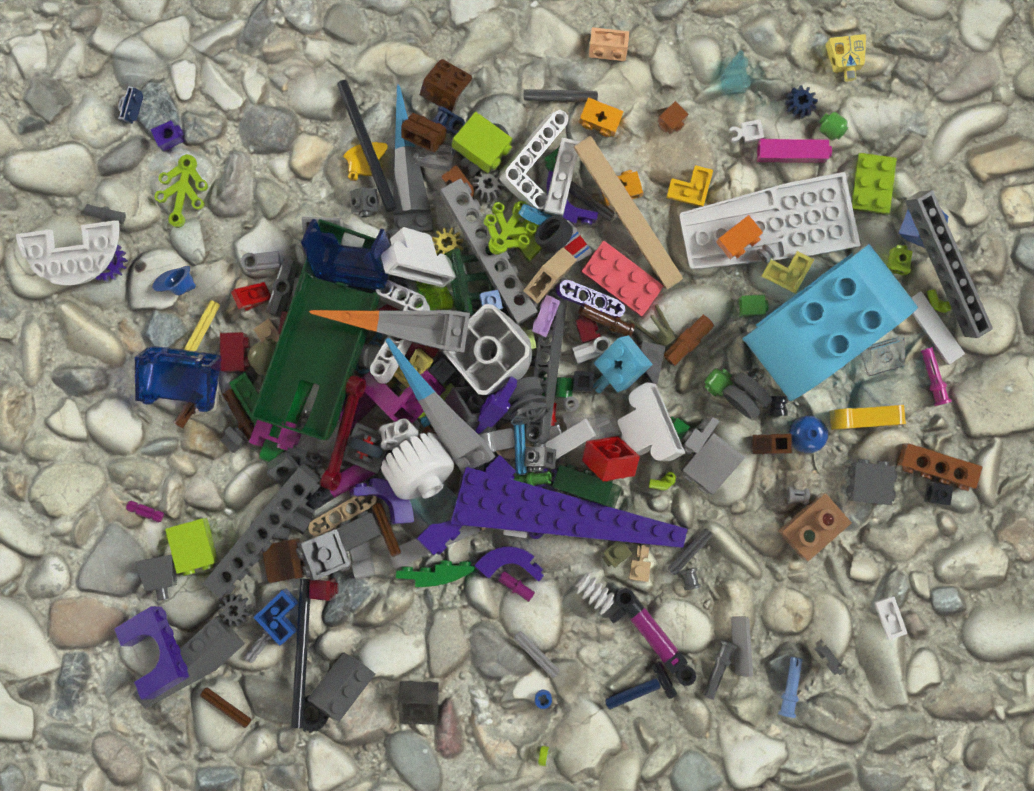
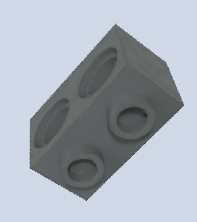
M285 450L267 463V474L272 481L276 480L280 484L279 488L281 489L300 466ZM279 467H285V468H286V469L283 470V471L277 470ZM296 485V490L299 493L304 491L301 485Z

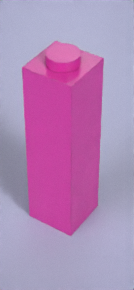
M760 139L757 143V162L825 163L832 156V146H829V140Z

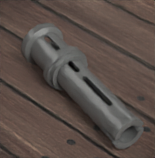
M725 640L720 642L722 645L718 655L714 657L716 662L702 694L711 700H714L726 667L731 664L730 659L734 649L738 647Z

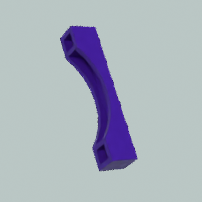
M501 455L496 456L483 470L484 472L512 480L515 478L513 474L516 472ZM451 520L439 524H431L416 540L431 555L436 553L440 555L447 548L445 544L450 539L453 541L460 535L459 529L463 525L450 524Z

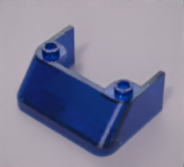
M312 219L301 240V245L313 273L318 279L377 290L385 288L389 274L385 273L381 255L390 247L385 229H380L376 240L372 244V248L366 249L339 245L338 240L333 234L322 233L316 219Z

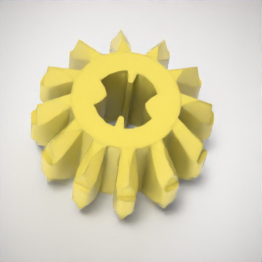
M443 228L444 233L441 234L440 231H436L439 238L432 237V241L435 242L436 255L442 253L448 255V258L452 260L451 254L458 257L459 254L456 250H463V247L459 244H462L464 241L463 239H458L460 233L454 234L453 228L450 229L449 233H447L446 228ZM450 240L452 245H448L447 248H445L443 242L447 243V241Z

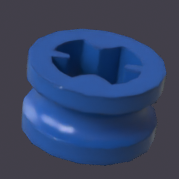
M539 690L535 695V704L541 709L548 708L552 703V695L547 690ZM546 695V699L549 701L541 704V700L538 699L539 696Z

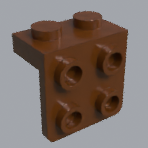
M441 59L424 78L419 95L453 112L459 96L472 81V75Z
M300 538L272 543L265 553L262 552L269 583L305 577L303 572L304 561L303 559L300 560L296 553L297 543L300 542Z

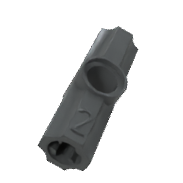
M283 258L277 279L273 283V291L266 313L281 317L282 311H285L289 296L292 294V286L300 263ZM281 284H287L285 292H279Z

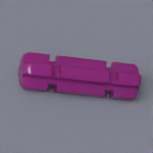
M134 501L127 503V511L135 512V514L148 519L152 518L156 522L163 520L164 513L161 511H155V509L142 504L138 505Z

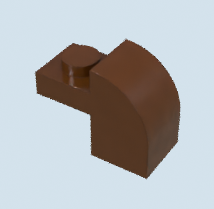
M792 434L753 435V454H792Z

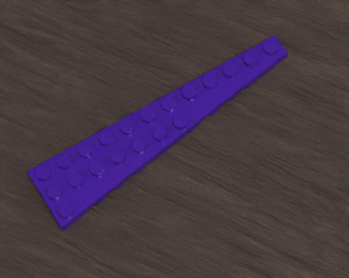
M465 467L450 524L679 548L684 547L688 530L683 527L469 467Z

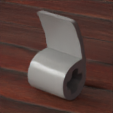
M512 428L479 434L492 452L515 447Z
M364 543L350 550L355 579L359 580L374 576L375 568L369 543Z

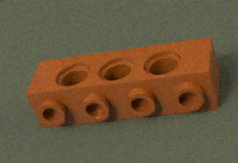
M910 443L902 444L896 466L902 467L901 471L911 474L915 471L920 473V477L930 480L934 477L939 479V483L945 485L953 483L957 485L958 489L964 491L977 488L983 466ZM919 457L923 459L922 467H919L917 465V459ZM937 463H940L942 466L940 473L935 469ZM956 469L960 471V477L958 479L954 476V471Z

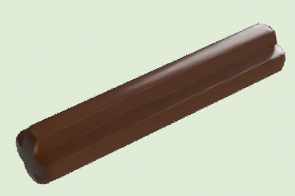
M376 503L372 505V511L390 555L395 557L401 554L400 547L382 504Z
M208 687L201 692V698L243 728L248 727L252 720L249 716Z

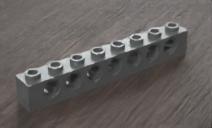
M919 191L904 201L964 337L979 338L991 331L993 327L934 191Z
M305 464L301 465L203 584L219 598H222L225 594L229 596L236 588L234 583L237 580L241 581L247 575L246 569L249 565L253 567L260 559L258 557L261 551L265 553L272 545L269 541L273 537L277 538L283 532L282 526L284 523L289 524L296 516L294 511L297 508L302 509L308 502L306 497L309 493L313 495L320 487L318 483L321 478ZM296 485H301L304 492L299 493L296 490ZM284 499L291 502V508L285 506ZM272 514H276L279 517V522H275L272 519ZM260 528L266 530L267 536H263L260 533ZM248 543H252L255 546V551L248 547ZM236 557L243 560V565L237 562ZM225 572L230 573L231 579L225 576Z

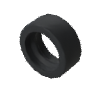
M560 215L552 216L539 226L535 234V241L545 252H557L570 241L573 228L564 217Z

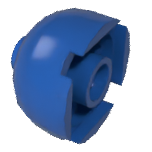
M802 416L791 424L789 434H792V446L797 451L811 454L820 451L826 445L828 429L821 419L815 416Z

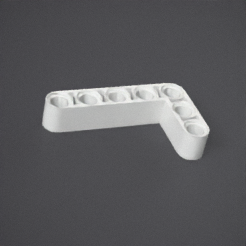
M562 110L549 114L499 173L500 181L520 201H525L529 206L538 210L545 209L548 196L526 175V172L567 125L568 115ZM555 116L558 118L559 124L555 122ZM543 130L547 132V138L543 135ZM532 143L536 146V152L532 150ZM520 157L524 159V166L520 163ZM509 171L513 174L512 180L508 177ZM522 184L526 187V193L522 191ZM535 198H538L539 206L536 205Z
M382 280L376 285V292L381 300L390 306L402 311H430L424 296L389 280ZM389 335L387 337L392 340L405 356L412 342L404 339L397 341L398 338ZM386 340L370 367L371 374L381 384L389 382L399 366L394 356L387 358L392 352ZM384 369V372L378 375V372Z

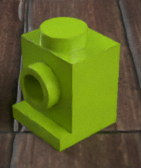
M897 245L896 248H892L889 251L887 263L889 270L893 274L904 276L909 274L913 251L908 250V246ZM899 256L904 257L903 262L900 261Z

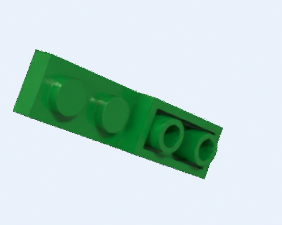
M440 560V564L437 563L435 565V571H432L431 567H420V570H413L412 566H401V569L396 570V578L415 579V587L439 586L465 577L475 570V565H471L469 561H459L458 565L452 564V561Z

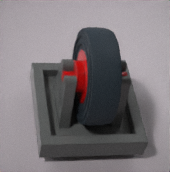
M356 423L345 448L343 459L378 474L388 450L381 448L382 437L378 431Z

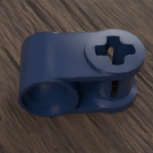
M442 106L438 107L437 115L434 120H431L442 124L446 128V133L453 137L459 132L453 129L454 126L457 124L464 126L466 124L462 117L455 115Z

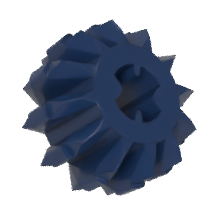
M802 85L798 87V90L794 87L791 93L786 95L788 100L785 101V105L790 106L787 112H794L792 117L799 114V118L803 119L804 115L809 117L812 114L811 111L816 110L815 104H817L818 99L813 98L816 92L810 93V87H807L806 90H804Z

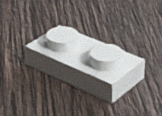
M894 596L874 602L888 640L907 634Z

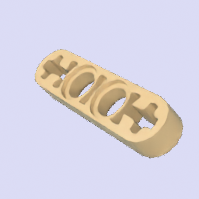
M365 496L349 499L312 520L309 524V532L314 536H319L336 528L340 523L350 520L371 508L372 505L376 504L377 496H373L371 504L368 502L362 504L364 507L362 510L356 499L359 498L360 502L365 499ZM349 503H354L357 507L354 514H349L346 511V506ZM333 512L338 513L340 516V520L336 524L332 523L329 519L330 514ZM325 517L326 523L330 528L327 529V525L320 528V533L319 531H314V523L321 524L325 522L322 519Z

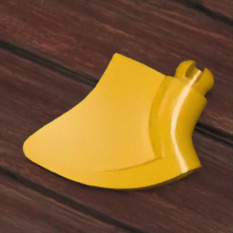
M372 142L377 158L380 160L387 151L388 146L386 143ZM360 144L352 147L344 154L343 157L349 165V180L356 181L359 175L372 176Z

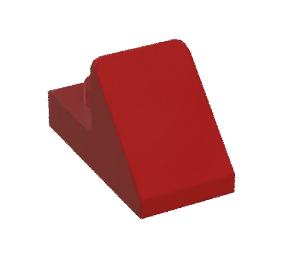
M265 282L237 288L231 292L238 309L245 308L246 311L268 302L271 297Z

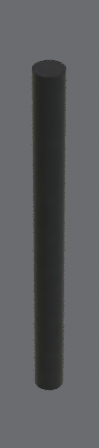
M341 80L337 83L341 97L386 212H391L397 206L347 80Z
M300 579L291 728H303L311 601L309 599L310 579Z

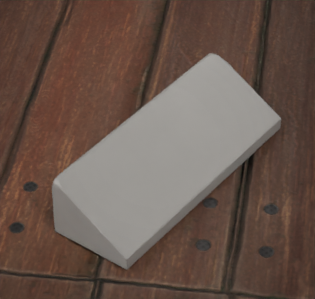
M746 616L731 617L733 644L738 646L733 652L735 674L752 677L753 665L749 618Z

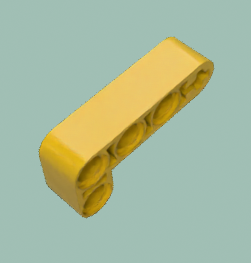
M904 405L846 408L829 411L831 430L906 424Z

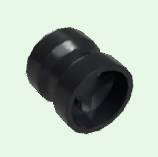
M770 396L772 402L770 403L768 416H788V410L786 409V404L788 403L787 396Z

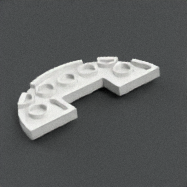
M119 221L81 225L83 245L55 248L53 230L16 234V239L23 258L27 259L31 265L30 268L38 276L44 277L51 283L58 285H79L96 278L111 262L118 245Z

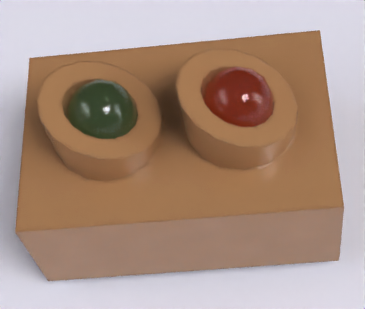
M820 493L780 528L778 532L804 561H810L852 522L826 493Z

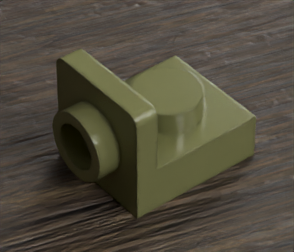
M616 541L602 551L605 555L602 557L608 567L612 565L614 568L632 555L626 544L621 541Z

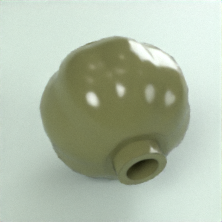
M265 338V341L258 342L250 348L248 360L256 373L266 375L276 347L275 340Z

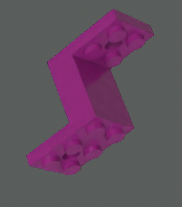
M427 370L420 374L439 396L446 390ZM369 371L362 377L366 380V389L363 395L359 397L351 430L376 405L394 422L400 419H407L411 424L424 410L410 386L398 396L386 383L381 384L377 382ZM345 399V401H344V404H343V407H342V410H341V413H340V416H339V419H338L339 421H341V418H342V414H343V411H344L346 399Z

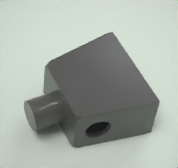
M172 555L135 561L144 590H155L157 601L169 599L167 587L177 585V573Z

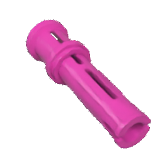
M933 347L921 350L931 383L929 390L932 391L935 399L934 406L952 402L946 391L947 384L942 381Z

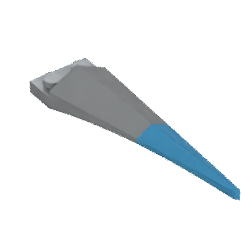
M387 338L386 343L442 445L455 461L460 471L464 473L465 467L475 468L492 460L495 456L485 440L447 405L416 371L392 340Z

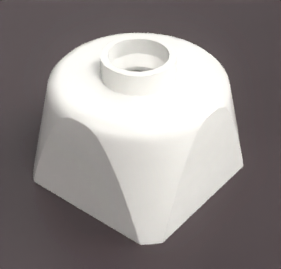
M491 304L482 306L469 319L464 353L443 351L475 391L481 395L497 392L511 376L516 378V380L521 379L527 372L532 359V347L527 334L510 317ZM497 346V354L492 359V350Z

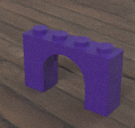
M150 606L114 629L120 646L133 647L149 636L153 637L158 643L160 656L156 667L150 673L134 682L141 700L154 699L189 678L187 665L182 659L180 647L175 641L174 632L169 626L167 614L162 607Z

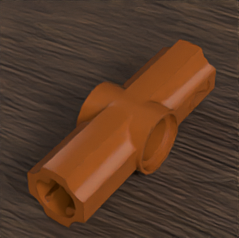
M703 314L676 339V342L664 353L663 357L671 365L676 366L688 352L690 353L701 342V339L715 325Z

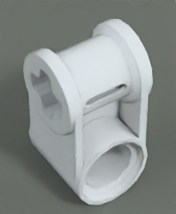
M400 419L396 422L382 425L379 428V434L382 437L381 448L392 450L400 446L405 440L410 443L411 437L418 436L417 428L407 419Z

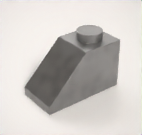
M643 341L641 346H637L653 364L645 372V375L650 383L657 384L665 346Z

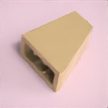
M560 249L541 267L523 291L538 304L570 270L577 259L566 249Z

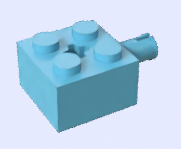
M629 335L620 337L594 362L603 375L593 383V388L598 387L595 391L602 393L611 384L617 392L626 390L653 364Z

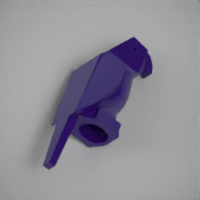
M511 376L503 387L495 394H490L486 402L483 403L478 418L480 423L475 430L478 435L488 426L491 428L508 411L511 406L509 398L517 387L516 378Z

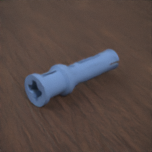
M790 657L785 693L781 695L783 700L781 711L778 714L796 718L794 714L796 702L799 701L796 695L803 659Z

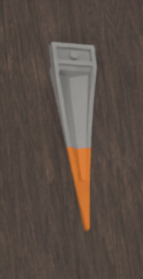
M452 310L309 311L313 315L443 351L464 353L470 315V313Z

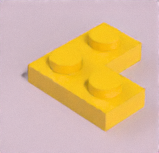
M695 165L690 183L672 178L666 198L703 207L713 170Z

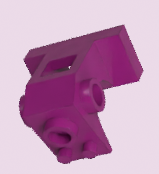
M257 420L249 440L251 444L263 446L265 439L276 442V447L288 450V447L293 448V445H298L301 433L282 428L279 437L275 438L269 435L273 424ZM286 421L285 424H282L297 429V425Z

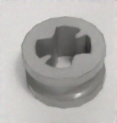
M766 244L762 246V249L757 250L759 257L767 264L771 258H775L774 252Z

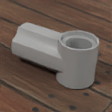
M279 251L255 254L245 253L241 258V264L248 272L280 268ZM254 258L255 264L252 267H247V260Z

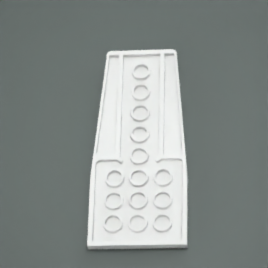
M845 172L789 182L685 211L679 215L686 257L691 270L764 262L757 254V250L762 249L764 244L769 246L774 252L775 258H771L774 261L792 259L796 251L810 257L860 247ZM750 215L763 232L759 237L761 240L753 247L748 245L744 249L746 252L738 259L734 256L730 260L716 241Z

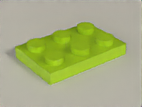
M866 153L857 154L851 200L853 210L884 215L890 214L897 158Z

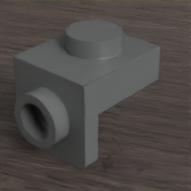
M229 426L224 431L226 435L221 438V442L232 453H235L248 441L244 437L245 433L239 427L235 428L233 426Z

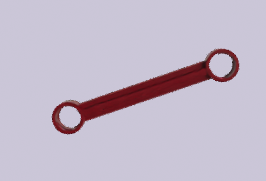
M354 375L348 379L346 384L348 396L329 467L321 478V486L331 491H335L340 485L341 473L339 471L359 397L363 395L366 389V380Z

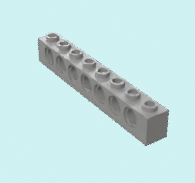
M459 179L442 188L441 196L494 289L499 291L502 303L510 317L519 325L536 316L538 305L523 291L527 286L524 282H520L518 278L519 272L515 265L511 266L508 259L510 257L507 251L500 255L486 254L485 250L489 248V240L491 238L488 228L484 224L486 215L482 216L479 202L477 199L473 200L470 195L472 191L468 183H463L462 179ZM465 199L467 204L459 205L457 200ZM474 215L477 220L469 222L466 217ZM482 231L486 234V237L480 239L476 236V233ZM501 264L505 267V270L498 272L495 270V266ZM506 281H512L515 287L512 289H508L505 287L504 283ZM520 297L524 300V304L516 305L514 299Z

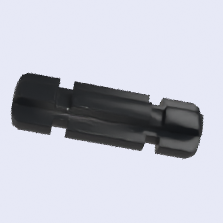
M660 661L654 663L652 668L657 673L656 676L662 688L666 690V696L668 699L676 697L677 692L672 687L673 684L667 672L663 670L665 669Z

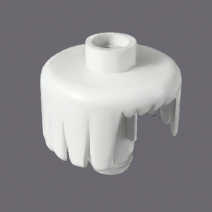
M421 433V440L417 436H413L410 438V443L405 440L400 446L392 450L395 458L389 453L386 456L387 462L383 460L381 470L398 498L409 500L422 496L426 499L434 496L443 488L442 483L452 473L454 462L437 434L427 433V436L425 433Z

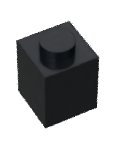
M574 371L573 392L592 393L594 372Z

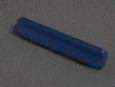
M655 678L605 700L607 708L611 710L660 689L659 681Z

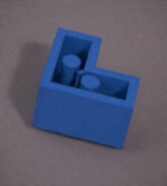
M286 588L253 617L279 646L297 632V628L286 615L299 601Z

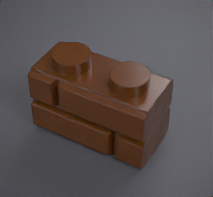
M412 113L402 123L401 138L435 153L446 140V128L440 123H435L424 116Z

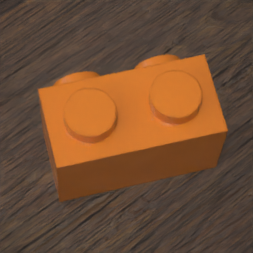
M748 215L722 235L716 243L730 260L734 256L738 259L746 252L744 249L748 245L753 247L761 240L759 237L763 232Z

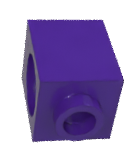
M172 120L150 129L158 147L162 151L184 142L181 137L184 133L180 125H176ZM172 131V136L166 139V134Z

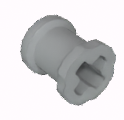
M788 487L787 504L795 502L808 505L810 497L809 488L799 490Z

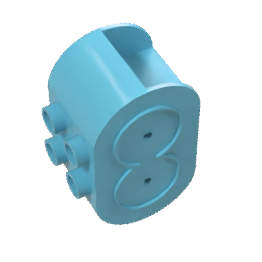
M868 244L854 255L852 253L758 322L756 328L744 336L742 340L747 343L785 393L787 399L793 401L830 377L902 323L917 310L918 306L872 246Z

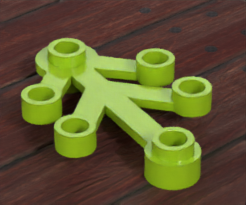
M189 154L180 157L178 166L167 173L162 172L158 176V180L164 185H168L171 179L181 174L180 180L164 191H157L154 195L156 201L164 203L167 201V198L177 192L174 211L168 217L169 223L176 228H180L185 224L182 209L186 193L196 210L204 208V201L197 196L188 182L189 175L195 180V186L199 191L204 192L208 189V183L201 178L196 170L197 160ZM186 161H190L189 166H184ZM163 176L168 177L166 181H162ZM200 183H205L203 188H199ZM160 194L164 195V198L162 200L158 199V196ZM197 201H201V205L199 207L195 206V203ZM178 216V221L173 222V217Z
M518 201L514 204L512 208L513 215L508 223H506L502 213L504 205L500 202L494 203L491 208L495 216L492 214L486 215L484 224L487 226L491 236L489 250L493 254L500 255L507 248H526L530 239L526 235L533 236L537 231V226L533 223H528L526 227L514 228L519 218H523L519 215V211L523 204L528 205L525 201ZM496 222H498L499 227L501 229L500 235L498 234L495 227ZM520 235L518 240H506L508 236Z

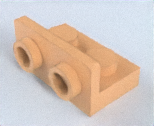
M592 27L589 57L626 61L629 31Z

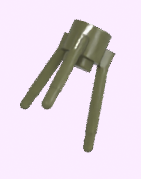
M655 304V308L665 327L661 326L654 315L650 316L660 330L656 334L658 338L632 319L629 320L657 345L662 344L666 347L676 338L673 335L674 331L670 328L658 304Z

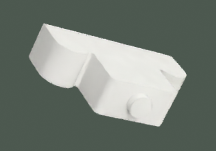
M403 227L390 238L392 245L381 255L385 273L443 288L456 278L451 260L444 254L436 255L432 237L426 233Z
M647 382L634 389L629 395V403L636 410L618 420V425L622 432V440L638 455H643L651 450L652 457L659 461H672L685 454L656 384Z

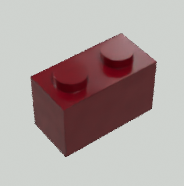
M220 333L221 372H248V367L251 366L247 354V348H250V338L247 337L246 333Z

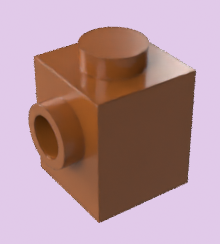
M675 101L659 116L658 126L663 132H668L670 135L674 131L678 133L685 124L683 122L689 114Z

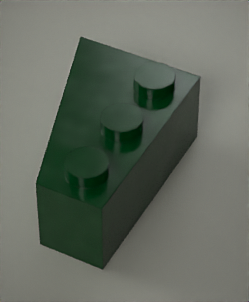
M568 463L566 467L559 466L552 487L612 508L616 507L622 487L612 483L613 480L602 481L600 478L594 477V472L584 470V473L577 471L578 467Z

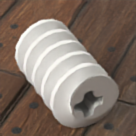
M587 572L574 588L578 587L577 594L584 592L583 599L590 597L589 605L596 602L594 609L596 610L601 607L600 614L602 615L615 601V599L613 600L614 593L611 592L607 595L609 589L605 587L601 590L603 584L599 582L595 585L597 578L593 577L589 580L591 573Z

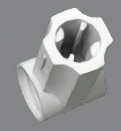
M598 337L596 340L572 348L577 363L580 364L601 356L605 351H599L597 344L605 342L608 345V349L611 346L609 339Z

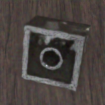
M400 681L398 694L399 724L438 725L439 682Z

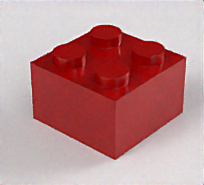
M619 436L586 441L582 461L602 481H610L635 476L640 456Z

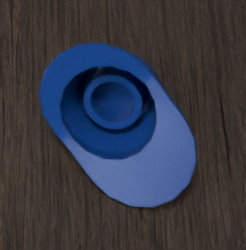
M183 266L161 274L156 278L152 287L157 292L168 290L179 296L195 289L196 285L189 273L190 266Z

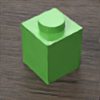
M746 295L739 298L740 317H761L769 309L768 300H765V295Z

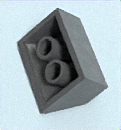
M344 652L307 700L338 724L376 673Z

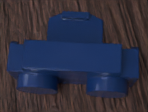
M128 86L125 97H122L119 101L120 115L118 119L133 124V121H137L143 101L142 91Z

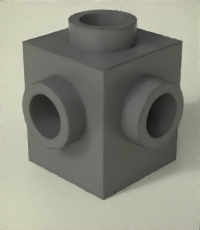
M360 187L350 191L352 214H359V217H370L372 213L378 212L377 189Z
M534 443V447H526L524 466L531 467L532 471L543 472L544 469H555L556 449L548 448L546 444Z

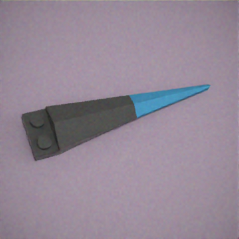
M398 84L393 197L397 208L393 210L394 227L398 230L405 227L422 233L434 232L432 213L415 145L401 138V126L408 119L401 88Z

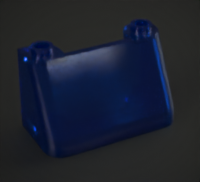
M159 346L147 347L135 356V401H140L146 405L153 404L159 398L194 403V407L200 412L211 411L215 404L221 356L214 353Z

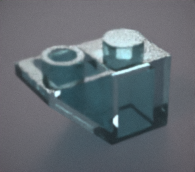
M743 50L737 53L720 77L723 96L746 93L748 86L751 85L750 75L746 73L748 59L747 56H744Z

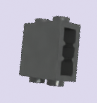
M858 459V462L851 463V466L848 468L850 485L846 489V496L849 497L848 501L892 505V501L894 502L896 492L893 490L894 482L897 480L895 466H889V462L877 461V464H870V460Z

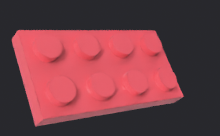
M604 240L580 271L640 317H643L664 287L663 284Z

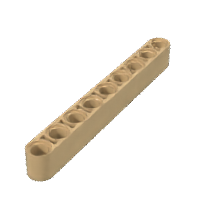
M589 136L575 145L576 153L664 287L668 290L683 279L682 275L593 138Z

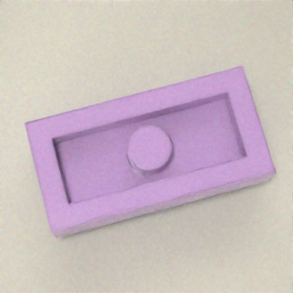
M546 295L545 299L541 302L539 315L533 322V332L544 337L547 336L560 304L559 300Z

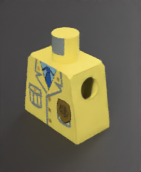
M866 34L829 38L825 45L833 72H844L846 82L856 80L855 71L860 70L865 64Z

